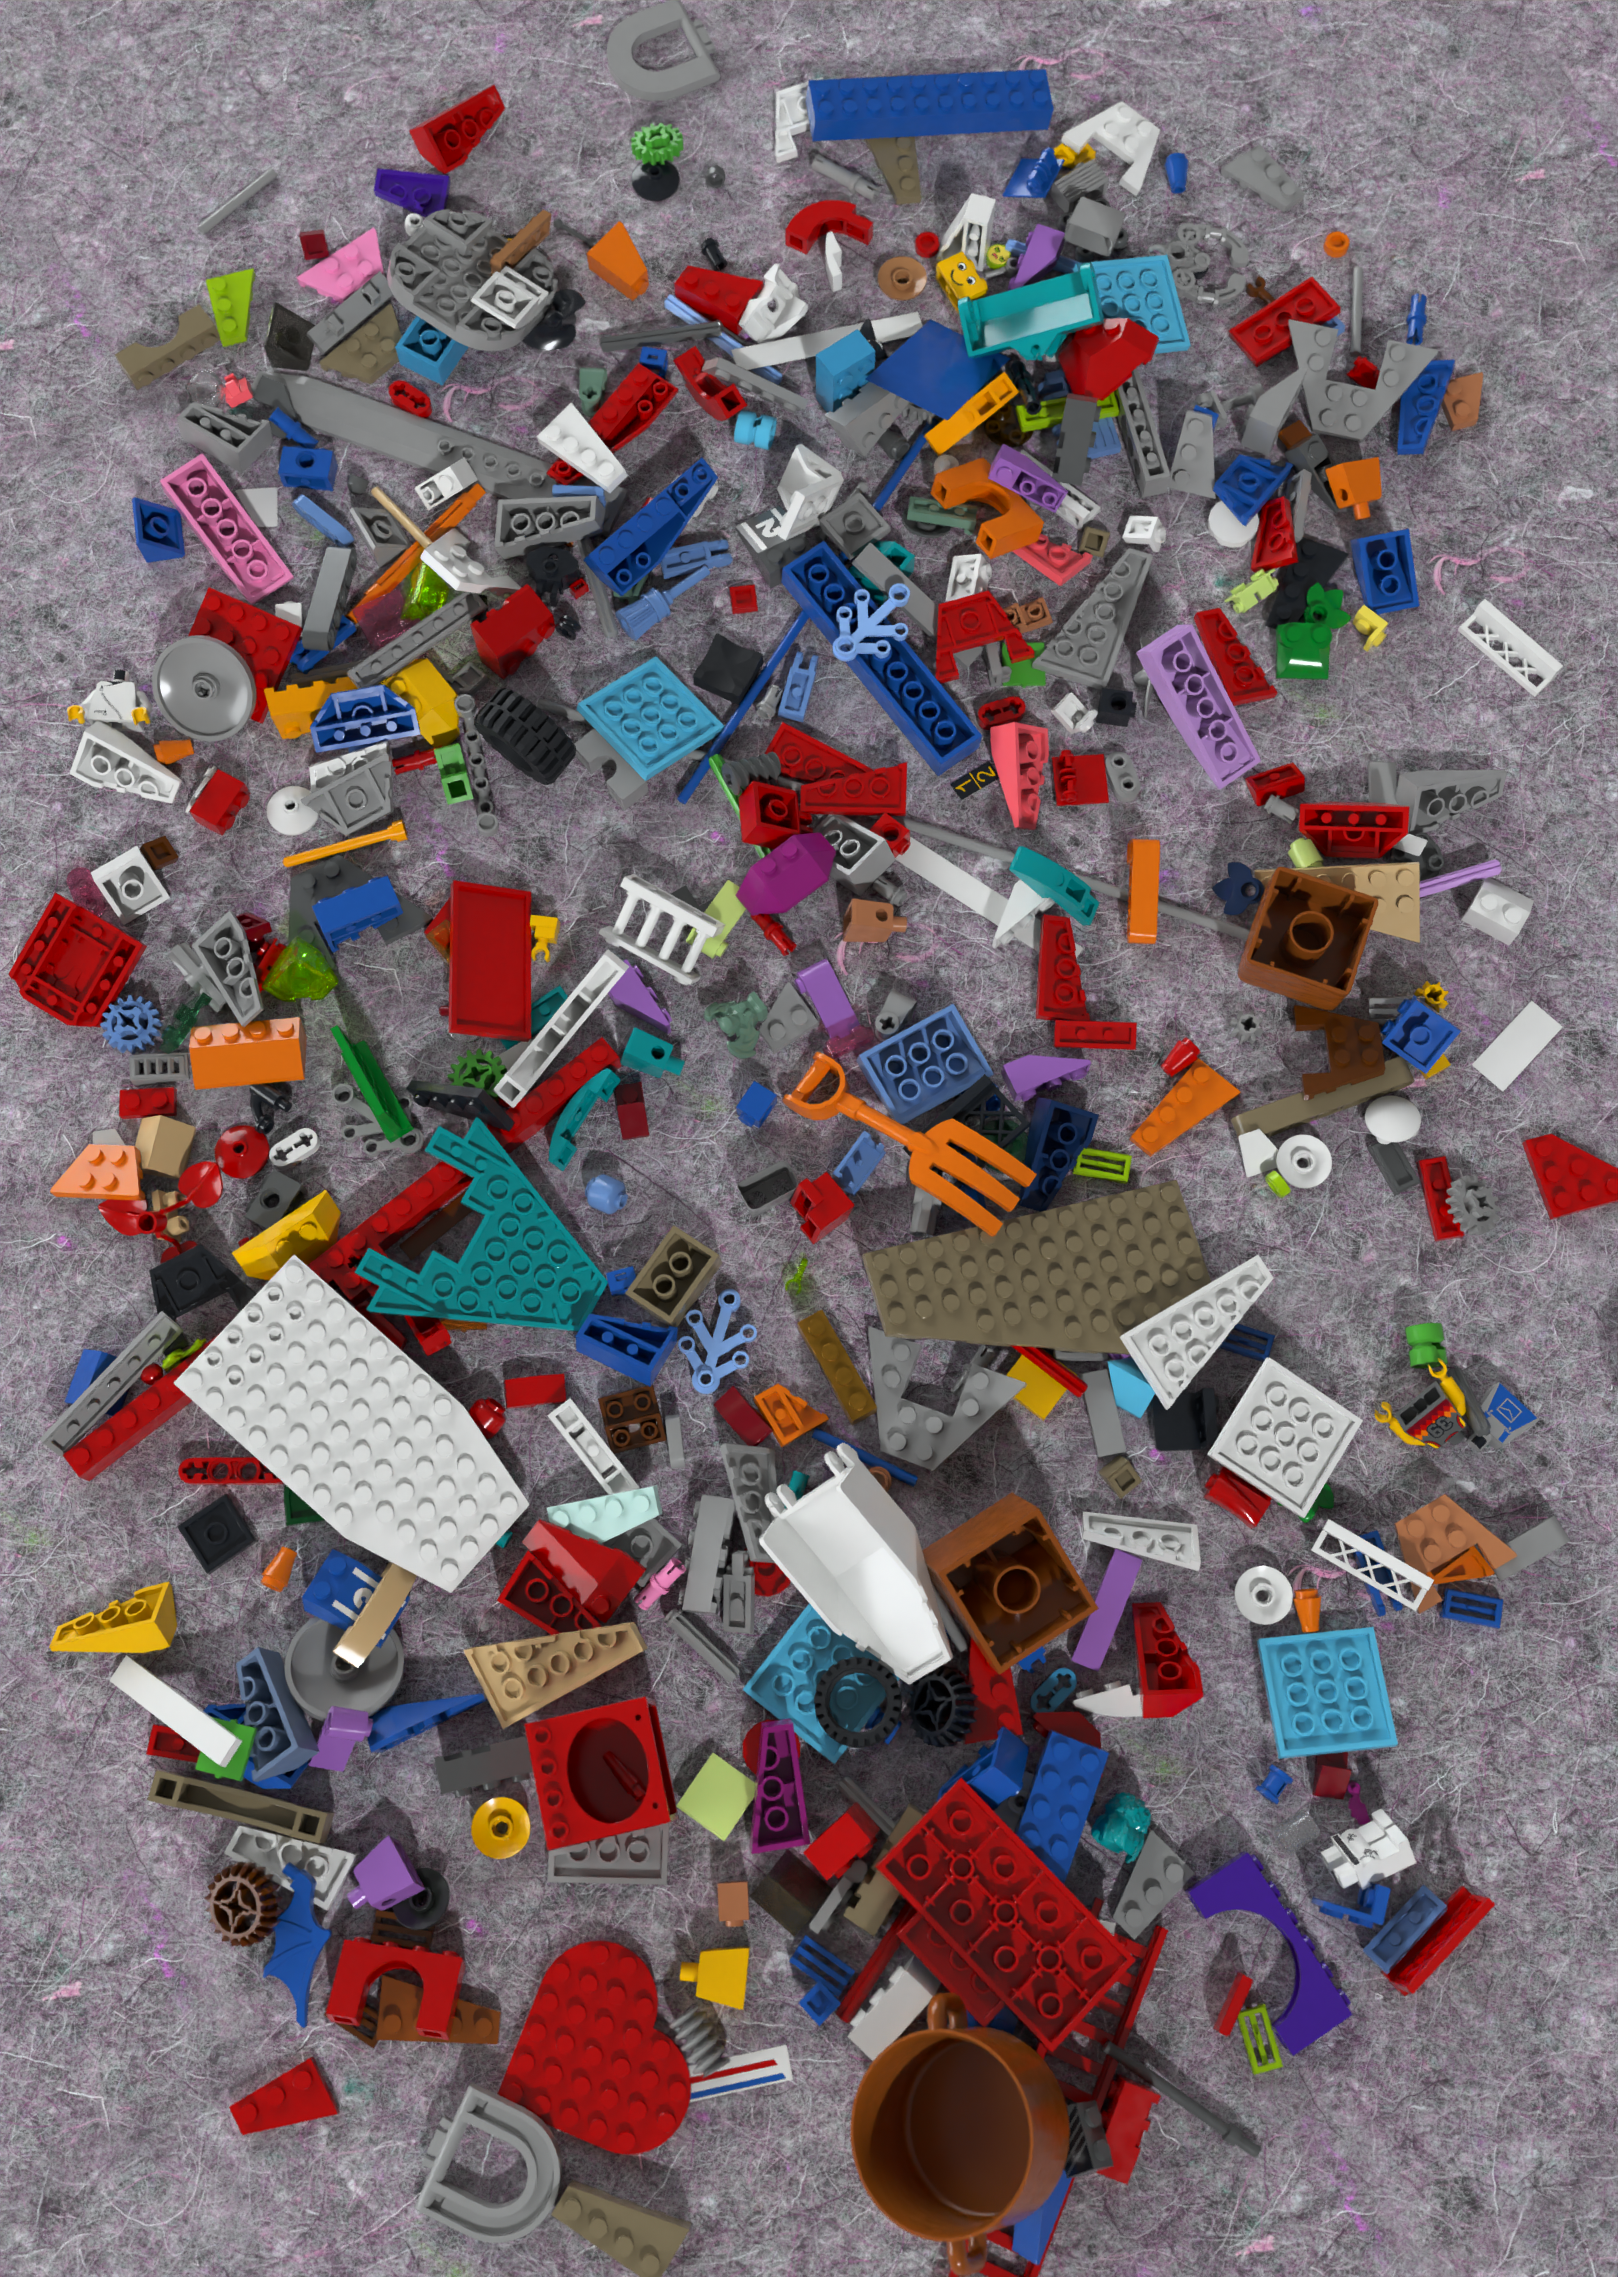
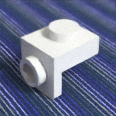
M1072 692L1067 693L1051 711L1070 734L1084 733L1089 730L1094 724L1093 719L1098 715L1095 709L1088 711Z

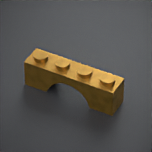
M823 1310L797 1323L798 1330L810 1352L823 1369L851 1425L853 1426L877 1413V1406Z

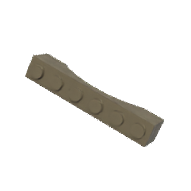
M156 1770L147 1799L148 1801L255 1825L318 1844L327 1842L335 1812L168 1770Z

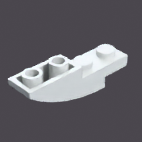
M1120 1681L1103 1685L1105 1691L1094 1694L1093 1689L1075 1693L1077 1699L1070 1701L1073 1708L1096 1715L1109 1717L1142 1716L1139 1688L1135 1689L1136 1695H1133L1130 1685L1122 1686Z

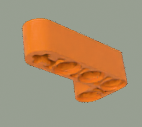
M1131 839L1127 845V865H1130L1127 943L1155 944L1157 937L1160 840Z

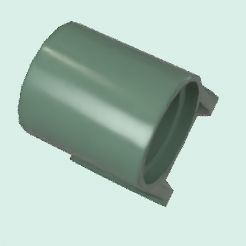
M581 367L579 374V398L582 401V412L587 417H593L604 404L605 391L607 390L606 368Z

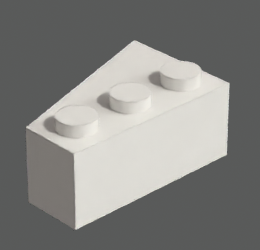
M971 193L944 234L936 260L943 261L963 251L967 259L973 261L975 269L983 271L986 255L991 245L996 199Z
M915 1955L911 1957L904 1967L900 1965L889 1978V1985L885 1989H878L869 2002L872 2005L867 2011L864 2012L861 2009L850 2022L853 2028L848 2038L872 2061L901 2035L927 2006L939 1988L941 1982Z

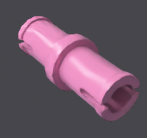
M672 1558L658 1574L654 1573L649 1578L650 1583L634 1597L636 1603L640 1600L643 1601L638 1605L641 1609L648 1610L662 1594L666 1595L670 1591V1585L686 1571L684 1565L680 1568L677 1567L682 1563L680 1560Z

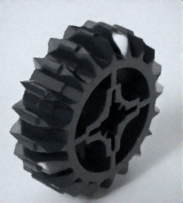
M940 1666L919 1678L920 1680L913 1682L915 1689L908 1692L912 1697L911 1702L906 1704L911 1708V1712L906 1717L913 1720L910 1728L916 1731V1737L922 1739L923 1743L937 1748L957 1746L958 1742L965 1741V1734L972 1732L970 1724L977 1722L973 1715L979 1708L974 1705V1701L978 1696L972 1693L975 1685L968 1682L969 1676L961 1674V1671L956 1668Z

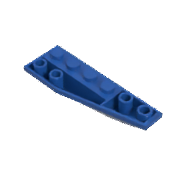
M701 457L586 556L583 561L601 582L618 595L623 596L661 563L719 477Z

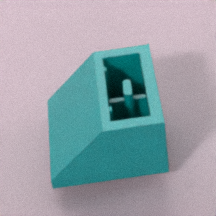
M877 541L873 544L905 576L909 577L913 573L915 555L893 541ZM854 565L851 566L848 570L863 589L869 592L870 598L882 606L889 598Z

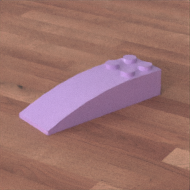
M1192 624L1176 625L1136 652L1170 718L1218 789H1222L1261 762Z

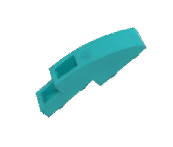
M1019 846L1009 870L1039 896L1051 898L1081 925H1091L1100 903L1089 894L1091 887L1054 861L1035 851Z

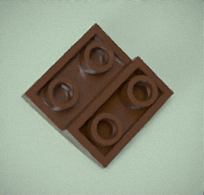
M653 1384L651 1387L646 1385L598 1398L606 1436L613 1454L666 1441Z

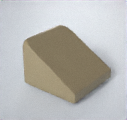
M1085 526L1079 552H1087L1103 558L1110 532Z
M1121 1455L1116 1456L1099 1471L1100 1476L1120 1499L1142 1482L1130 1462Z

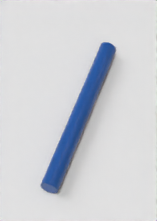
M817 1427L812 1435V1438L834 1449L841 1443L848 1444L857 1452L861 1462L871 1467H883L888 1470L891 1477L912 1487L917 1482V1476Z

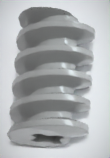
M698 2005L676 2018L669 2027L670 2029L680 2027L681 2031L675 2038L676 2040L686 2039L687 2042L681 2050L682 2052L692 2050L693 2053L687 2059V2062H698V2065L692 2072L693 2074L703 2073L704 2078L728 2064L730 2058H719L725 2048L723 2045L713 2046L719 2039L718 2034L708 2035L713 2025L712 2023L702 2024L703 2020L707 2017L706 2011L696 2012L701 2006Z

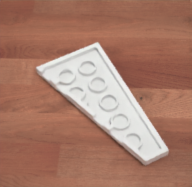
M1259 1255L1120 1337L1166 1410L1171 1407L1176 1398L1188 1386L1233 1327L1241 1320L1246 1311L1273 1280V1276Z

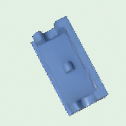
M865 1130L832 1173V1179L838 1186L853 1196L857 1194L886 1154L884 1145L881 1142L875 1143L871 1139V1135Z

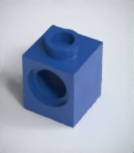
M753 1081L736 1106L738 1119L749 1127L754 1125L760 1129L777 1104V1095L756 1081Z

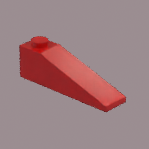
M494 84L409 130L420 155L442 174H447L464 164L468 159L469 153L474 147H477L482 136L493 126L506 108Z
M1161 1602L1132 1603L1142 1717H1174L1203 1698L1200 1669L1189 1656L1187 1646L1178 1637L1175 1626Z

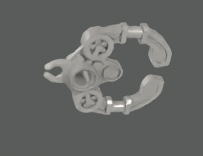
M1184 223L1179 227L1175 238L1168 244H1154L1148 247V252L1157 250L1161 255L1168 256L1178 297H1185L1198 304L1200 302L1210 303L1212 307H1216L1236 299L1245 289L1246 277L1237 273H1233L1230 276L1225 289H1215L1213 293L1204 292L1203 286L1195 285L1196 281L1193 273L1205 271L1211 262L1209 255L1196 249L1199 240L1208 242L1209 238L1219 239V244L1226 246L1230 250L1229 260L1232 266L1235 268H1246L1249 257L1246 246L1225 227L1218 229L1211 227V224L1194 225L1192 223ZM1148 253L1146 257L1153 255L1151 253Z

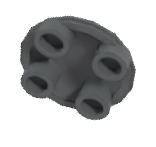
M1426 833L1411 834L1428 841L1420 856L1392 848L1390 863L1419 862L1420 881L1436 877L1444 865V859L1439 846Z

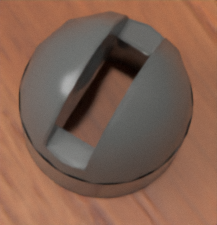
M718 165L708 168L706 183L712 188L722 187L726 177L724 169L718 167Z
M349 474L347 481L349 491L357 495L364 493L368 487L369 480Z

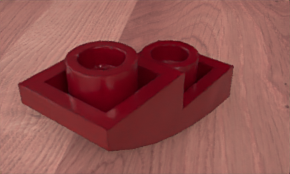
M732 1386L713 1404L726 1422L748 1446L757 1447L774 1431L761 1413L752 1407L739 1388Z

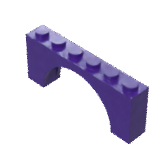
M1242 1851L1184 1892L1201 1918L1207 1919L1212 1915L1228 1910L1251 1911L1267 1919L1283 1935L1292 1953L1295 1981L1288 2005L1282 2014L1271 2024V2027L1286 2052L1294 2056L1353 2014L1348 2008L1351 2002L1341 1988L1336 1990L1330 1980L1333 1978V1974L1325 1962L1321 1961L1319 1963L1313 1954L1316 1948L1306 1934L1302 1936L1295 1925L1299 1922L1289 1907L1283 1908L1278 1900L1281 1894L1271 1880L1267 1882L1263 1877L1261 1871L1264 1868L1254 1854L1250 1856L1248 1852Z

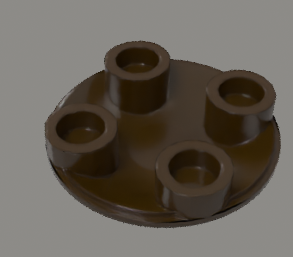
M1006 403L985 420V432L988 438L999 446L1005 444L1010 448L1018 447L1025 444L1032 437L1034 430L1021 432L1016 414L1017 406Z

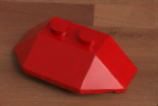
M1366 802L1301 803L1299 831L1307 839H1311L1315 847L1325 857L1381 858L1408 834L1410 806Z

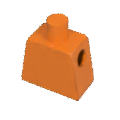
M1379 457L1345 462L1326 469L1337 507L1340 509L1353 507L1355 521L1370 518L1368 503L1379 500L1382 496Z

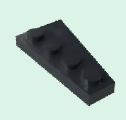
M1302 537L1296 547L1298 562L1289 565L1265 626L1276 630L1278 625L1298 623L1308 607L1306 598L1308 590L1316 583H1319L1324 588L1333 578L1339 567L1346 561L1349 553Z
M411 1080L406 1088L414 1096V1102L422 1107H430L473 1121L478 1117L484 1124L510 1131L515 1123L489 1094L481 1088Z

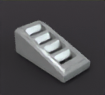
M188 1053L129 1056L130 1081L135 1086L190 1080ZM175 1061H179V1073H175ZM163 1063H167L168 1074L163 1073ZM151 1064L156 1065V1074H152ZM144 1065V1075H141V1066Z

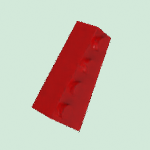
M529 1550L497 1599L498 1602L551 1635L603 1627Z

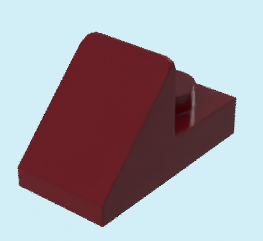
M249 912L236 916L246 932L250 952L256 951L265 940L264 935L272 932L270 922Z
M642 1082L617 1085L615 1093L622 1139L629 1140L650 1136Z
M1348 1752L1316 1755L1313 1796L1344 1799L1352 1772L1351 1769H1347Z

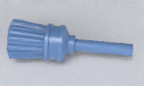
M704 565L668 591L664 589L660 592L655 588L649 589V592L642 594L639 600L616 611L615 616L625 633L636 641L655 623L661 622L664 617H668L671 614L670 605L673 603V599L707 577L710 571Z

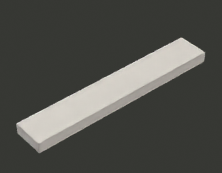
M126 1655L109 1680L222 1767L227 1766L242 1743L241 1739L132 1657Z

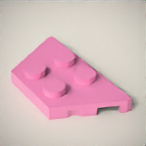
M373 227L296 277L299 285L304 288L306 285L317 289L318 294L332 297L335 301L343 303L379 271L384 275L375 228Z

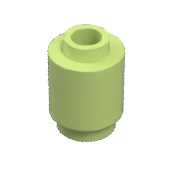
M1300 838L1290 845L1291 849L1288 851V855L1296 868L1324 867L1322 864L1324 860L1311 839L1305 840Z

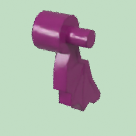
M1349 1780L1346 1790L1352 1794L1348 1804V1808L1351 1810L1350 1816L1355 1818L1359 1825L1367 1824L1371 1820L1367 1814L1366 1805L1360 1801L1361 1787L1356 1781Z

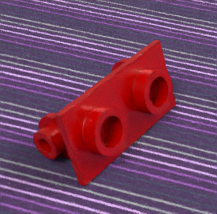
M1359 356L1354 362L1355 366L1346 376L1361 387L1375 390L1380 371L1367 360L1366 356L1364 358Z
M277 938L268 939V941L264 940L256 951L258 957L253 966L260 993L262 990L265 991L275 975L267 970V967L271 966L278 970L288 955L286 953L288 950L286 946L278 943L277 946L275 945L278 940Z

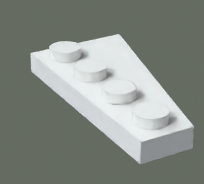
M572 403L537 436L541 445L609 493L627 477L623 466Z
M243 1825L238 1827L224 1854L239 1862H256L257 1867H266V1875L274 1874L272 1880L292 1892L294 1890L290 1885L293 1880L282 1872L284 1867L291 1862L300 1870L305 1869L317 1881L314 1904L326 1911L330 1909L359 1855Z

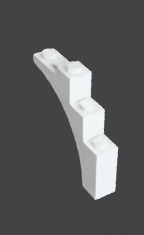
M608 949L492 1091L514 1108L629 966Z

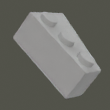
M871 382L859 389L860 394L853 399L847 398L842 402L843 406L834 413L829 411L825 414V417L844 446L864 457L909 403V401Z
M192 402L177 417L183 440L242 474L273 443L270 421L262 419L261 422L247 419V416L243 414H238V416L226 414L223 409Z

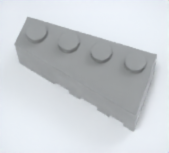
M597 496L498 500L495 549L505 561L527 555L542 546L552 548L602 534L604 532L605 508Z

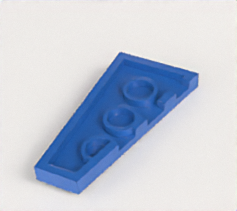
M1455 360L1431 361L1401 396L1398 455L1424 454L1455 367Z

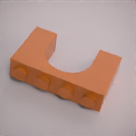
M984 457L937 473L931 495L945 510L965 502L979 501L993 506L1002 514L1000 517L981 524L975 542L990 559L1038 542L1044 521L1017 493L988 478L991 465Z

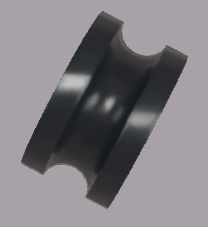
M562 615L560 617L561 623H557L555 629L563 637L574 640L577 636L575 632H579L581 626L575 619Z

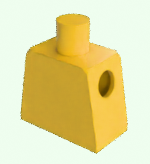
M750 1946L702 1949L700 1951L699 1963L681 1962L680 1981L697 1982L696 1997L733 2008L744 2009Z

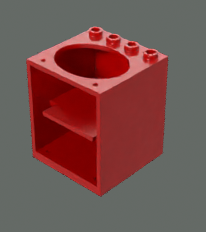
M645 1696L524 1724L547 1850L669 1823L679 1819L656 1700ZM608 1751H611L640 1781V1786L646 1792L643 1799L637 1802L631 1794H627L624 1791L625 1789L602 1758Z

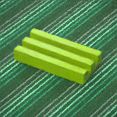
M1087 1147L1077 1157V1164L1073 1168V1174L1127 1184L1132 1156ZM1082 1154L1125 1162V1165L1121 1166L1101 1161L1082 1158ZM1080 1165L1122 1172L1123 1175L1083 1168Z
M1261 2003L1257 2006L1241 2010L1237 2023L1252 2074L1256 2075L1283 2067L1265 2004ZM1256 2013H1260L1274 2062H1268L1255 2017ZM1246 2016H1248L1262 2062L1261 2066L1257 2064L1244 2019Z

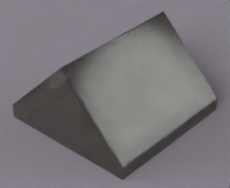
M277 302L272 303L264 349L271 367L307 371L309 370L314 344L306 335L315 325Z
M787 1849L749 1897L795 1937L815 1914L833 1888Z

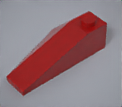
M539 1519L522 1543L583 1607L606 1623L646 1571V1568L623 1550L608 1548L598 1544L599 1541L591 1538L587 1540L572 1534L570 1530Z

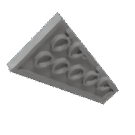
M1128 548L1113 566L1107 577L1097 585L1095 591L1071 616L1060 633L1047 645L1045 651L1035 659L1032 668L1099 690L1107 688L1153 555Z

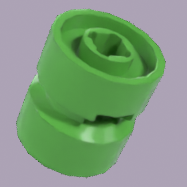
M1424 1323L1405 1328L1407 1344L1412 1346V1349L1408 1352L1411 1368H1428V1364L1431 1368L1442 1366L1438 1358L1443 1360L1445 1365L1448 1364L1446 1348L1441 1346V1342L1444 1341L1441 1323Z

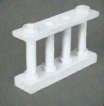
M635 874L625 876L620 887L627 890L628 897L615 926L602 928L599 934L606 938L605 941L616 947L622 946L674 975V979L681 984L691 985L699 981L701 976L693 972L692 969L706 939L720 935L725 924ZM644 899L650 903L651 910L637 940L623 932L637 901ZM665 911L673 915L674 922L660 952H657L646 946L661 912ZM689 924L696 928L697 935L683 965H680L671 960L669 956L683 926Z

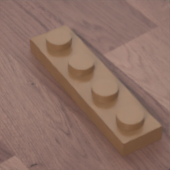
M542 210L536 217H532L530 222L523 229H520L511 241H507L504 247L492 256L490 261L491 276L496 271L500 273L505 266L513 269L533 248H536L549 235L551 213Z

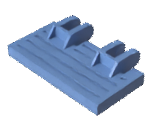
M1063 369L1045 373V382L1038 385L1040 394L1052 393L1044 396L1042 401L1065 398L1067 393L1073 394ZM1112 417L1099 419V422H1093L1092 432H1096L1094 448H1088L1087 457L1095 459L1120 453L1121 444ZM1062 423L1052 427L1053 436H1060Z

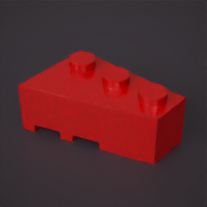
M687 265L675 281L674 287L675 296L706 319L712 322L716 320L721 321L724 327L738 336L743 329L739 322L749 300L757 299L764 284L760 280Z

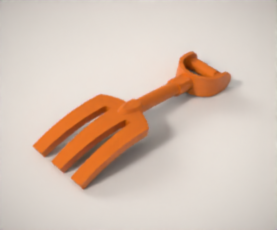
M821 1052L814 1054L813 1059L815 1062L791 1095L785 1094L782 1098L783 1103L788 1108L811 1120H827L840 1112L855 1121L860 1120L905 1145L912 1152L909 1164V1175L912 1184L963 1215L991 1237L997 1234L1003 1225L1000 1220L931 1169L934 1166L953 1176L1008 1212L1014 1209L1020 1199L990 1174L948 1146L951 1142L974 1154L1025 1188L1029 1187L1037 1174L990 1140L953 1118L937 1124L925 1134L920 1131L915 1132L871 1108L864 1100L851 1094L849 1083L841 1065ZM828 1071L840 1079V1085L836 1094L829 1100L821 1104L806 1103Z

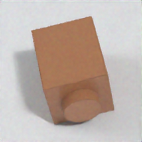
M748 1881L718 1882L719 1921H726V1927L744 1926L743 1920L750 1919Z

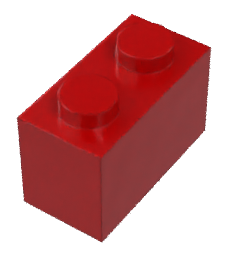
M218 769L189 812L197 823L223 836L225 831L233 826L235 816L240 809L247 805L251 793L244 782Z

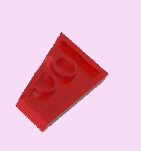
M1284 496L1267 501L1262 507L1251 563V570L1255 573L1261 569L1269 571L1273 568L1298 562L1290 501Z
M313 2056L229 2106L242 2135L340 2113Z

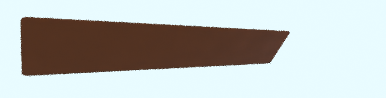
M466 1191L399 1245L410 1260L415 1259L473 1211V1209L460 1203Z

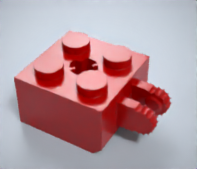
M752 781L739 796L742 842L775 849L793 835L813 833L812 827H807L812 822V815L799 811L798 796L795 790Z

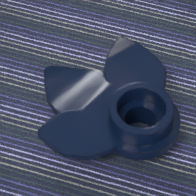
M1229 862L1227 870L1230 878L1221 880L1212 887V890L1219 898L1227 901L1224 907V914L1239 915L1247 909L1249 904H1256L1261 900L1265 888L1260 880L1253 878L1251 869L1248 866L1239 862ZM1250 887H1255L1256 889L1253 896L1248 895Z

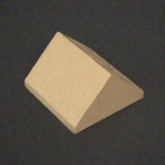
M162 1115L142 1118L135 1147L140 1150L141 1154L140 1169L142 1173L179 1180L187 1168L196 1127Z

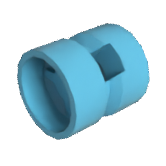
M742 409L736 422L734 442L748 446L754 443L757 448L770 450L776 432L777 418L764 414L757 417L755 412Z

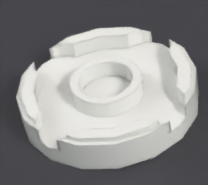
M1220 501L1210 511L1207 522L1208 531L1223 546L1231 548L1242 547L1256 535L1259 518L1257 513L1247 526H1244L1223 501Z

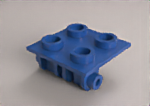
M1052 148L1042 150L1039 159L1022 158L1003 193V197L1046 198L1064 163V159H1056Z

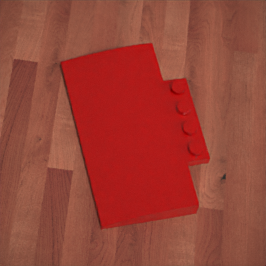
M962 1778L874 1866L917 1911L896 1935L950 1993H955L962 1998L966 2010L982 2027H986L999 2011L1006 2006L1051 2053L1136 1960Z

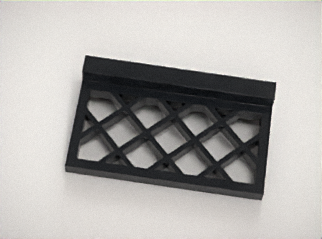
M984 1074L921 1132L925 1134L937 1124L952 1118L965 1125L966 1120L970 1116H980V1128L974 1131L983 1137L984 1135H998L997 1146L1004 1150L1031 1124ZM995 1094L1001 1100L1000 1111H986V1102ZM1005 1105L1011 1112L1005 1111ZM985 1116H1000L999 1130H984ZM1004 1116L1017 1117L1021 1122L1013 1131L1003 1130ZM904 1146V1151L911 1157L912 1152L908 1150V1147ZM961 1147L959 1149L953 1148L962 1155L963 1153L972 1154ZM977 1157L976 1165L983 1169L988 1163ZM936 1167L931 1169L934 1172H938V1175L942 1177L944 1171ZM956 1179L953 1185L961 1189L965 1183Z

